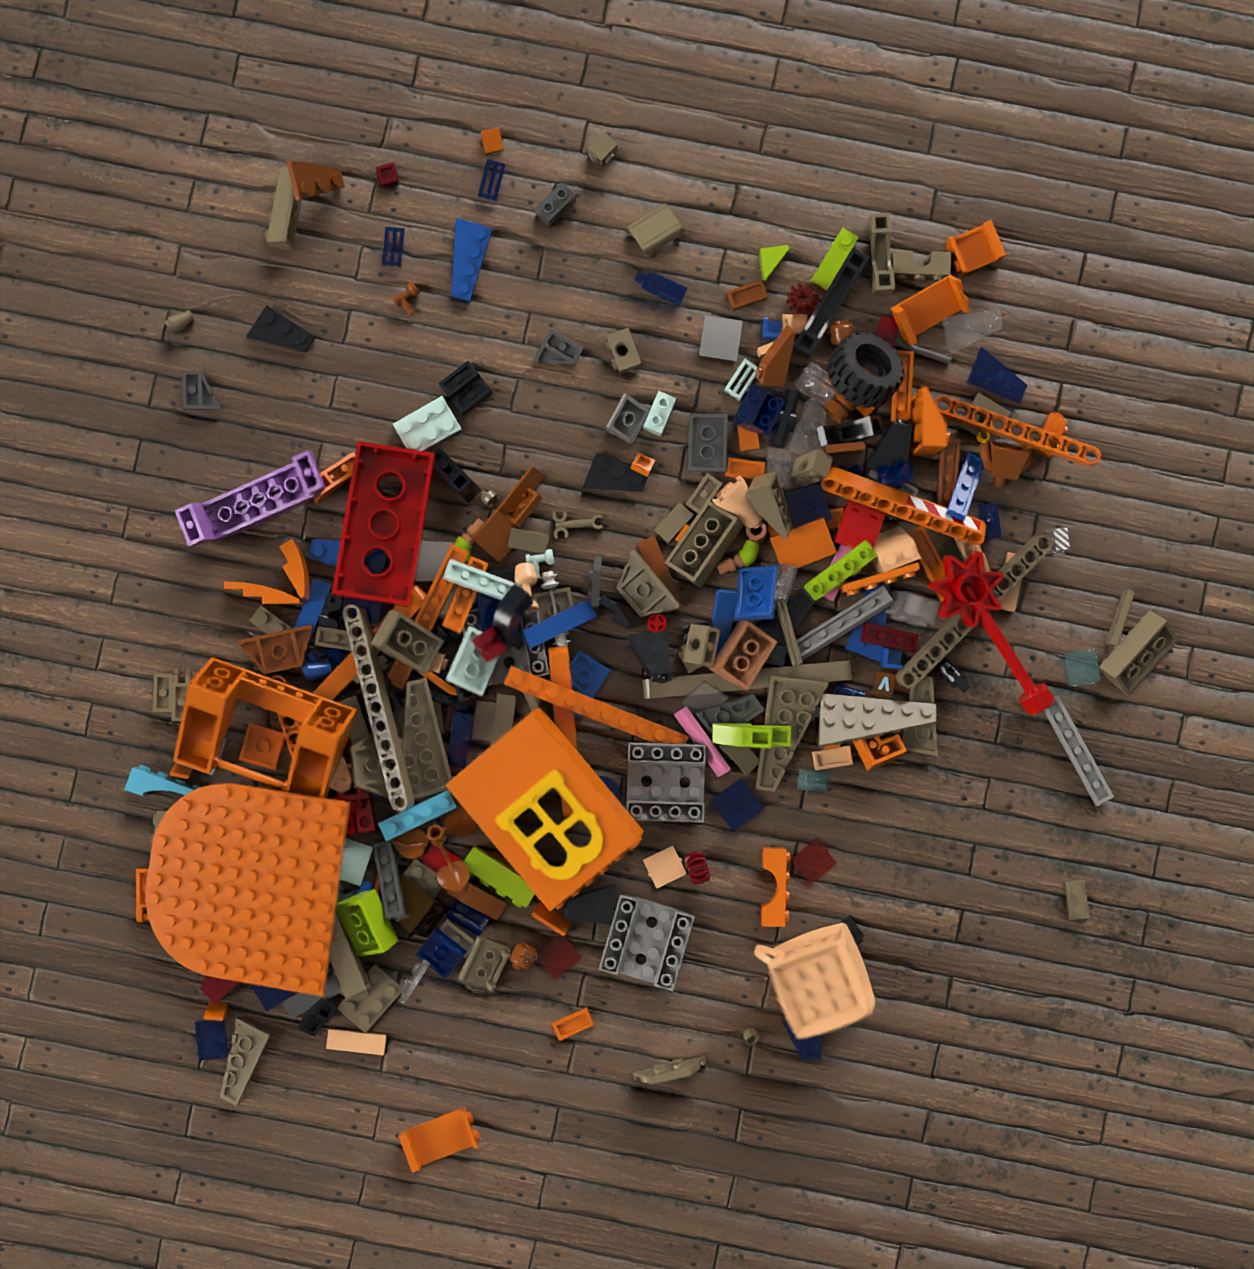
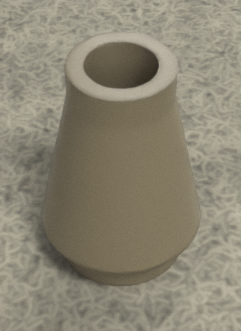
M187 310L186 312L167 317L168 320L164 321L171 334L174 335L175 333L179 334L195 319L191 312Z

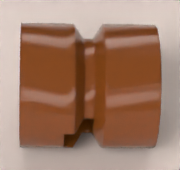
M836 392L834 395L835 400L830 399L823 409L835 421L842 424L849 416L848 411H853L857 405H854L852 401L848 402L843 395L840 396Z

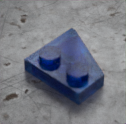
M788 1019L783 1020V1025L801 1059H821V1034L799 1039L795 1035Z

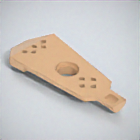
M343 754L340 765L337 767L330 784V788L340 793L350 790L353 780Z

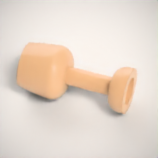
M532 563L518 564L515 566L514 581L516 584L523 586V589L529 592L531 596V586L536 584L538 579L535 566ZM533 601L534 603L525 613L536 612L539 609L538 604Z

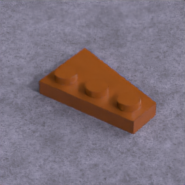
M291 160L286 161L295 200L345 188L340 168Z

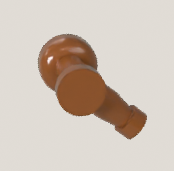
M410 281L407 284V289L398 296H393L392 300L398 307L402 305L410 316L415 310L412 309L407 298L411 295H419L420 291Z

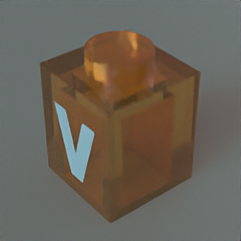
M875 671L870 694H874L876 699L892 698L896 675Z

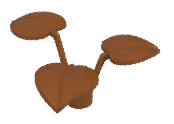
M460 807L446 816L444 820L445 828L433 825L428 829L427 835L421 829L413 828L391 839L398 853L407 859L421 857L424 854V847H427L430 841L433 845L439 846L448 863V866H443L438 871L437 880L440 886L453 892H460L466 887L469 880L467 865L461 860L451 863L443 846V843L446 841L445 833L451 835L454 832L457 837H465L474 831L476 822L464 807Z

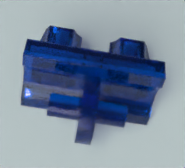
M899 461L894 467L878 466V483L886 486L895 485L897 489H902L904 483L913 482L912 463L906 464L905 461Z
M998 502L978 504L979 520L984 521L987 526L985 539L1002 537Z

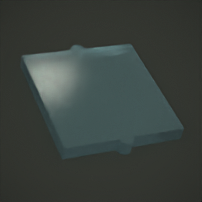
M1078 649L1077 652L1064 653L1069 686H1087L1090 683L1101 682L1096 649L1084 651Z

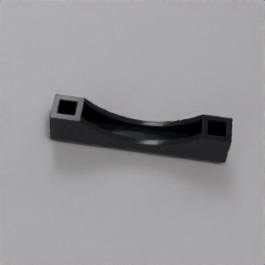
M854 247L852 248L792 348L794 352L806 359L810 357L867 263L869 256Z

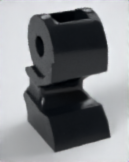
M331 592L325 598L327 607H323L318 616L319 625L340 630L339 622L331 619V614L343 610L344 599L343 597L334 596Z

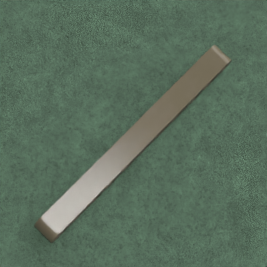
M1034 535L998 571L1004 574L1002 579L1004 585L1000 589L997 584L991 590L998 601L1052 549L1053 540L1047 535ZM1040 539H1042L1044 543L1042 548L1039 547ZM1029 552L1030 560L1027 562L1025 556ZM1014 566H1016L1017 573L1015 575H1013L1012 568ZM959 613L954 615L897 672L896 682L906 688L916 686L973 627H967L963 621V627L959 629L958 622L962 617ZM949 633L950 640L946 643L944 637ZM936 647L937 652L932 656L931 649ZM922 660L923 667L919 670L917 664ZM909 674L910 680L905 683L904 676Z
M348 605L344 608L343 616L392 808L397 811L407 810L414 805V796L376 647L371 645L374 638L367 611L362 605ZM354 609L357 610L356 618L353 616ZM359 627L362 629V635L360 637L357 633ZM364 646L367 649L366 655H363L362 649ZM368 665L372 668L370 674L367 672ZM373 684L376 685L375 693L372 691ZM378 702L381 705L380 712L376 708ZM383 721L386 724L385 730L381 728V723ZM387 740L391 743L390 749L386 747ZM392 759L396 763L395 768L391 766ZM396 778L400 780L399 787L395 783ZM401 797L405 799L404 806L400 803Z
M850 660L760 669L749 689L769 687L770 675L823 682L852 680ZM716 673L672 677V681L662 684L652 682L651 679L642 680L644 699L744 690L724 680Z

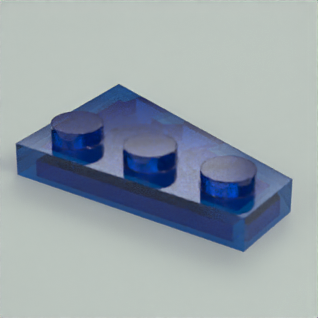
M982 346L980 347L966 383L1020 404L1027 384Z

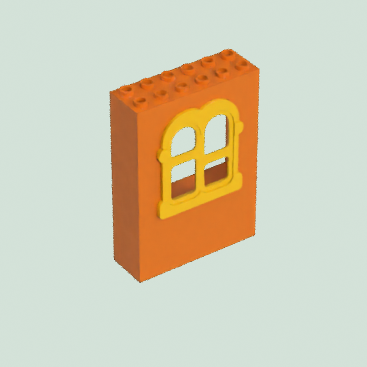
M540 706L445 785L549 911L554 908L557 910L561 908L570 897L573 898L581 891L580 889L584 887L583 884L588 886L595 880L598 872L603 874L613 863V860L615 863L619 861L628 851L627 849L631 851L642 840L641 835L644 830ZM551 788L557 789L574 810V813L560 825H556L538 804V799ZM527 808H532L543 822V826L530 837H525L514 823V819ZM578 820H582L592 834L591 842L585 847L574 846L564 835V831ZM548 832L553 833L567 851V861L560 867L550 866L534 848V843Z

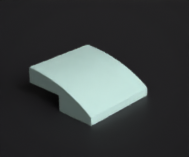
M345 838L341 881L361 886L373 847Z

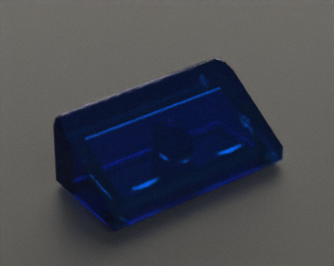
M458 899L455 900L446 915L447 918L476 936L480 935L490 919V916L464 904Z

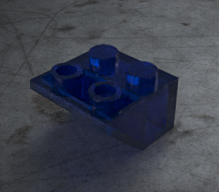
M751 384L731 423L750 432L769 435L785 400Z

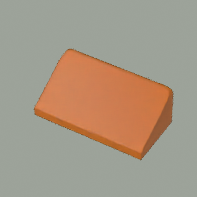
M542 902L538 903L532 913V917L562 936H565L571 925V920H565V916L554 909L549 911Z

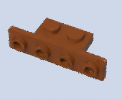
M530 466L497 510L520 528L543 499L534 489L544 478V475L534 466Z

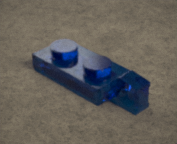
M637 272L634 281L642 284L641 288L646 292L677 306L681 305L688 289L654 272H648L647 275Z

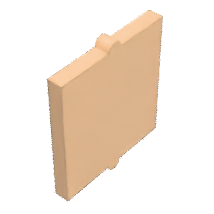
M673 845L643 859L649 872L648 876H651L656 888L687 874L681 863L682 858L678 857Z

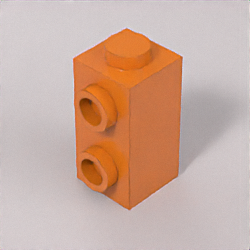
M1049 413L1045 416L1041 429L1065 436L1068 429L1066 426L1068 420L1063 419L1064 416L1059 413ZM1037 435L1035 442L1040 441L1039 435ZM1050 440L1049 446L1058 448V442ZM1034 448L1031 449L1033 452H1036L1047 458L1053 456L1051 454Z

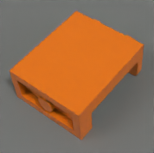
M992 220L984 222L982 226L958 236L949 237L945 244L946 251L951 252L953 268L960 276L1002 260L1006 255Z

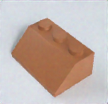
M748 620L738 621L716 656L713 668L709 669L724 680L747 691L777 644V641Z

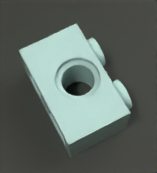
M658 391L643 429L661 437L676 398Z

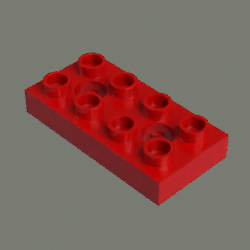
M357 441L332 589L334 596L411 608L436 459L434 453ZM387 476H396L403 484L401 493L394 498H385L380 493V490H378L379 483ZM375 551H384L389 560H391L389 568L384 573L378 575L371 574L372 572L366 565L367 557Z

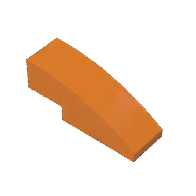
M290 539L279 546L288 561L282 567L300 598L307 602L310 593L307 564L298 543L294 539Z

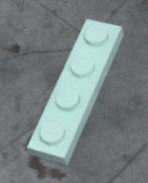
M452 559L449 560L443 577L445 580L502 600L507 591L516 584Z

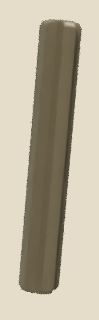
M777 592L775 605L793 666H799L802 664V659L783 592Z

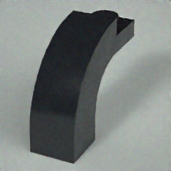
M880 415L867 416L843 424L817 427L818 440L821 446L853 443L884 434Z
M516 584L507 591L499 603L493 619V628L498 634V640H502L510 648L513 646L520 650L524 644L518 635V625L524 613L534 602L529 592Z

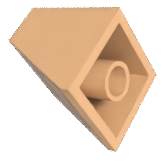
M901 526L878 535L874 546L877 557L872 560L877 574L920 559L914 540Z

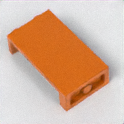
M948 275L890 308L902 338L906 343L911 346L916 344L918 341L915 336L961 310L967 314L971 312L968 306L970 301L962 291L964 286L959 278Z
M466 1107L400 1132L398 1137L412 1173L419 1171L421 1166L461 1150L472 1146L474 1149L478 1148L479 1141L481 1140L480 1134L477 1129L474 1130L472 1113L470 1111L467 1112Z

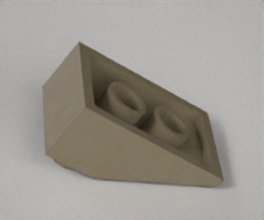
M776 471L754 477L747 491L749 503L752 502L753 508L784 539L788 538L793 526V520Z
M389 610L371 645L426 675L444 641L402 613Z

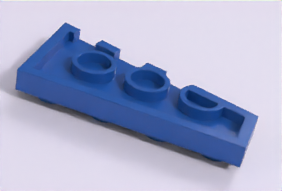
M456 218L452 297L471 302L492 235V228Z
M312 539L307 558L336 567L341 541ZM375 551L367 557L366 565L372 572L371 574L378 575L384 572L388 559L384 551Z
M879 582V587L866 590L864 597L882 587L884 582ZM890 584L884 585L888 593ZM887 608L863 623L885 627ZM863 623L852 629L845 649L882 662L883 646L860 642Z

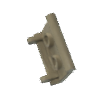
M666 203L627 227L645 256L649 257L653 256L654 251L675 238H682V234L685 233L683 226Z
M477 936L458 979L484 987L490 992L495 991L497 980L507 959L509 960L511 956V949L497 942Z

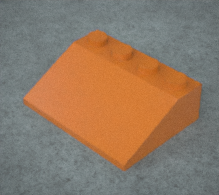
M922 387L911 398L910 423L913 425L910 456H934L950 442V432L947 431V426L927 387Z

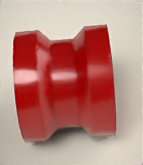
M661 614L651 615L647 622L651 632L663 631L667 624L665 617Z

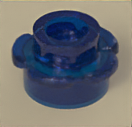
M331 649L329 651L330 654L327 656L328 661L334 666H339L345 659V654L340 649Z

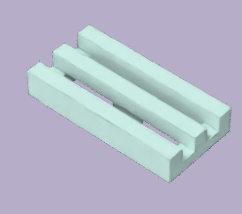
M744 359L725 387L724 392L729 393L730 396L740 401L756 377L757 366ZM745 364H747L749 367L747 368V370L745 371V373L743 374V376L741 377V379L732 391L730 387L732 386V384L744 368ZM753 368L755 370L754 373L752 374V376L750 377V379L738 395L736 393L737 390L739 389V387L741 386V384Z

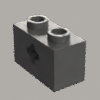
M561 182L535 208L536 215L548 227H551L576 202V195Z

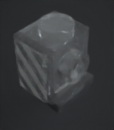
M1068 527L1044 531L1053 540V547L1051 549L1053 556L1065 555V551L1071 550Z

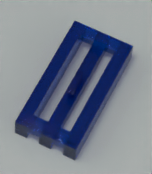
M487 159L478 198L497 202L506 167L505 163ZM490 165H494L487 194H485L483 192L487 181ZM500 167L494 195H491L497 168Z
M385 227L383 266L402 267L405 228ZM391 231L393 232L391 259L390 261H387L389 236ZM397 232H400L398 259L396 262L395 253Z

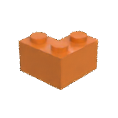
M899 734L882 741L879 736L853 741L867 771L900 758L907 752Z

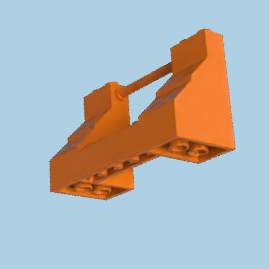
M211 657L188 685L173 761L210 774L214 767H221L282 789L284 792L327 798L330 784L351 734L357 709ZM240 700L257 705L265 710L279 713L282 716L293 718L302 723L287 781L282 782L224 761L219 757L221 744Z

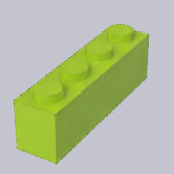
M473 846L464 861L469 869V876L473 877L475 875L479 877V882L487 887L493 886L497 889L495 892L505 898L507 895L513 899V904L520 908L522 906L526 908L535 893L517 871L478 846Z

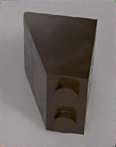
M402 874L399 879L406 916L394 919L411 934L428 938L450 906Z

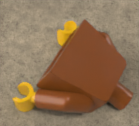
M981 432L976 435V440L981 443L979 445L984 468L990 476L995 477L994 486L1004 488L1006 479L1017 480L1019 475L1031 465V447L996 441L987 443L990 433L985 432V439H982Z

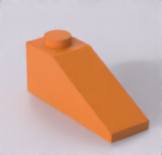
M354 452L320 473L325 489L319 496L313 499L315 503L323 500L351 479L355 459Z

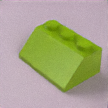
M375 889L358 893L337 903L336 911L358 957L383 953L398 942L390 921L385 919L384 908Z

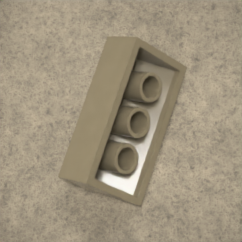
M280 167V172L276 174L275 178L277 188L276 192L272 194V203L274 205L273 210L269 212L268 221L270 226L269 229H266L265 240L270 247L293 251L302 199L295 200L288 167Z
M707 500L664 563L682 577L701 588L744 525L738 518Z
M1149 611L1128 632L1127 636L1115 647L1114 651L1103 660L1099 668L1105 677L1125 695L1129 696L1179 639L1167 620Z

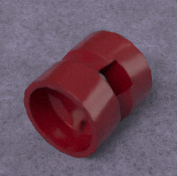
M493 627L472 639L475 647L481 649L480 655L486 663L507 651L502 640L497 639L498 634Z

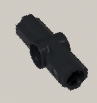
M785 389L780 408H778L773 422L774 427L768 443L774 447L784 449L801 397V393L798 391Z

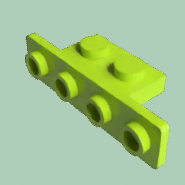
M865 540L806 583L804 588L816 601L834 587L838 588L844 584L845 579L849 576L853 577L858 574L864 565L877 557V553Z

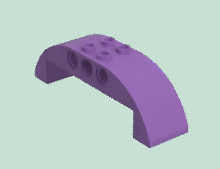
M311 450L292 457L293 463L202 504L190 503L175 510L188 546L200 545L240 533L298 508L319 496L324 491L325 486Z

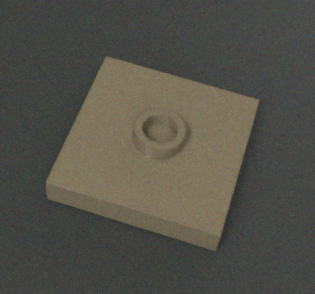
M979 392L971 405L1006 417L1011 413ZM982 415L974 417L978 423L985 421ZM1000 421L993 422V426L996 429L1002 428L1003 424ZM961 423L958 424L960 428L975 437L977 433L981 432V438L985 439L984 431ZM990 434L989 440H987V442L989 443L990 441H994L996 435Z

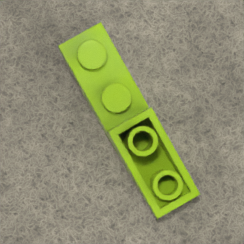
M713 723L712 743L754 748H772V746L791 747V726Z

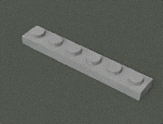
M884 585L797 639L802 661L895 603Z
M1056 695L1054 702L1043 711L1095 806H1099L1113 798L1114 795L1060 697Z

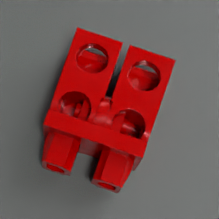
M356 787V794L349 795V791L344 793L336 791L337 797H334V800L350 802L346 835L378 830L370 792Z

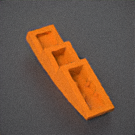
M224 582V589L243 590V597H262V604H305V601L300 597L269 586L245 582Z

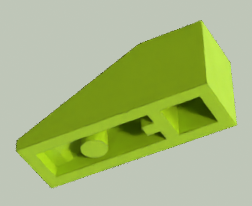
M842 227L811 282L827 291L859 237Z

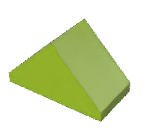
M788 245L760 249L762 279L765 282L789 252L790 247Z

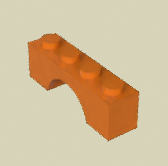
M762 847V867L774 875L777 887L774 896L768 902L761 904V926L785 927V922H789V910H786V902H789V891H786V883L790 881V873L786 871V864H790V852H787L785 847Z

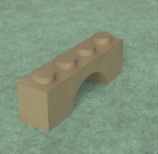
M890 213L871 214L868 219L872 292L873 295L892 294L895 290V279L890 255L891 215Z

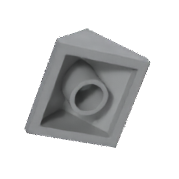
M624 393L606 426V431L633 444L650 410Z

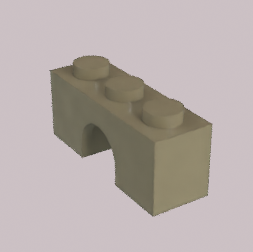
M893 250L891 253V264L894 269L895 280L914 278L915 281H925L926 278L938 282L950 275L951 252L932 251L928 256V264L926 266L915 264L912 257L913 251Z

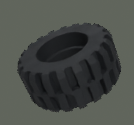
M863 332L850 334L841 341L830 356L827 363L828 377L832 380L833 388L836 387L837 393L840 396L843 395L848 402L852 401L857 406L863 405L864 408L879 407L888 402L904 380V365H902L901 357H898V352L890 347L891 344L882 341V338L878 336L874 337L873 334H864ZM861 366L864 367L865 369H867L871 374H869V373H867L865 370H863V369L861 368Z

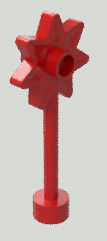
M973 551L964 563L953 556H944L943 564L946 577L928 584L930 590L944 597L938 616L947 619L959 613L967 627H976L978 620H980L1025 691L1020 695L1019 701L1027 714L1034 715L1048 708L1055 698L1045 683L1037 685L1033 683L987 610L1001 609L1000 602L991 590L1004 578V574L1002 572H985L984 558L981 551Z

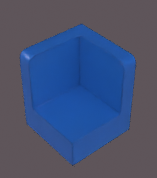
M763 318L761 341H775L781 333L782 321H768V318Z
M883 648L880 668L902 669V665H900L902 650Z

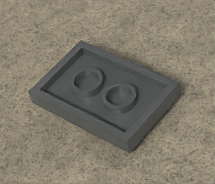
M689 413V472L726 473L728 414Z

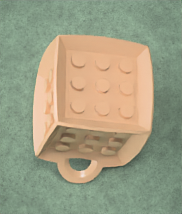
M845 923L823 927L802 934L774 948L763 945L756 946L754 954L768 964L780 1003L797 1038H806L829 1032L871 1014L875 1005L874 994L859 949Z

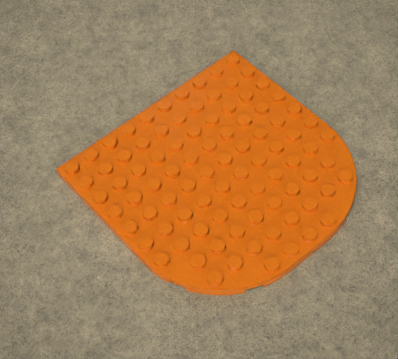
M233 783L208 785L180 798L165 813L156 829L151 848L146 886L148 918L161 946L178 963L202 975L324 996L350 802Z

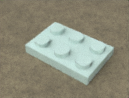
M443 396L393 424L405 447L418 451H426L462 430Z
M469 626L446 681L482 696L498 657L488 663L484 661L480 655L481 649H477L472 642V639L482 632Z

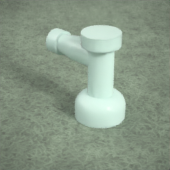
M548 549L545 551V554L530 556V554H526V563L534 564L537 578L541 577L539 574V562L546 561L549 565L554 564L552 549Z

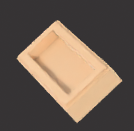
M850 745L812 751L815 771L853 764Z

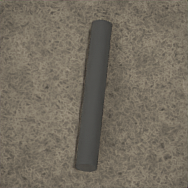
M897 340L895 344L897 348L914 351L915 354L946 364H950L952 358L916 345L911 346L900 340Z

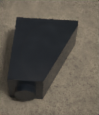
M897 418V421L890 422L867 459L866 464L868 467L907 470L913 428L908 419Z
M667 631L629 634L630 648L651 681L660 684L672 681Z
M616 884L588 891L573 898L570 897L567 903L563 905L562 914H566L565 920L611 925Z

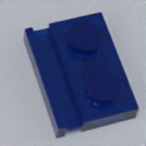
M196 1021L195 1030L199 1061L227 1058L229 1054L225 1021Z

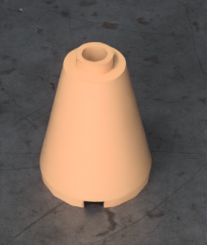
M737 476L735 478L737 481L735 483L731 481L727 483L715 495L717 499H712L715 505L738 518L745 527L756 529L763 523V517L753 508L752 502L749 503L747 499L749 488L744 478Z

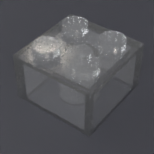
M891 591L890 596L895 603L887 607L885 612L891 615V619L906 621L908 624L917 627L934 625L940 602L905 591Z

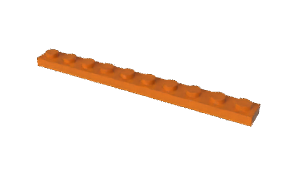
M510 666L504 681L506 686L652 743L686 744L689 737Z

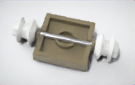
M553 571L544 572L542 577H539L544 583L540 587L548 589L547 592L532 595L533 599L537 600L540 622L574 606L570 587L554 589L559 582L555 581L554 577L557 574H553ZM566 631L553 637L556 642L552 645L567 646L568 642H571V640L566 638L569 632Z

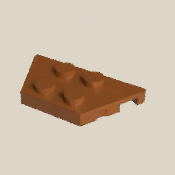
M312 625L238 640V644L264 675L303 666Z

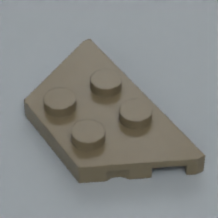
M635 549L632 550L616 589L640 617L680 608L682 605Z
M385 725L381 726L383 730L386 729ZM372 732L349 748L354 785L356 788L390 799ZM387 740V741H386V747L389 749L388 740Z
M705 1056L688 1060L679 1058L666 1065L665 1063H657L653 1065V1068L633 1072L634 1080L641 1079V1082L656 1084L691 1076L700 1069V1065L707 1064Z

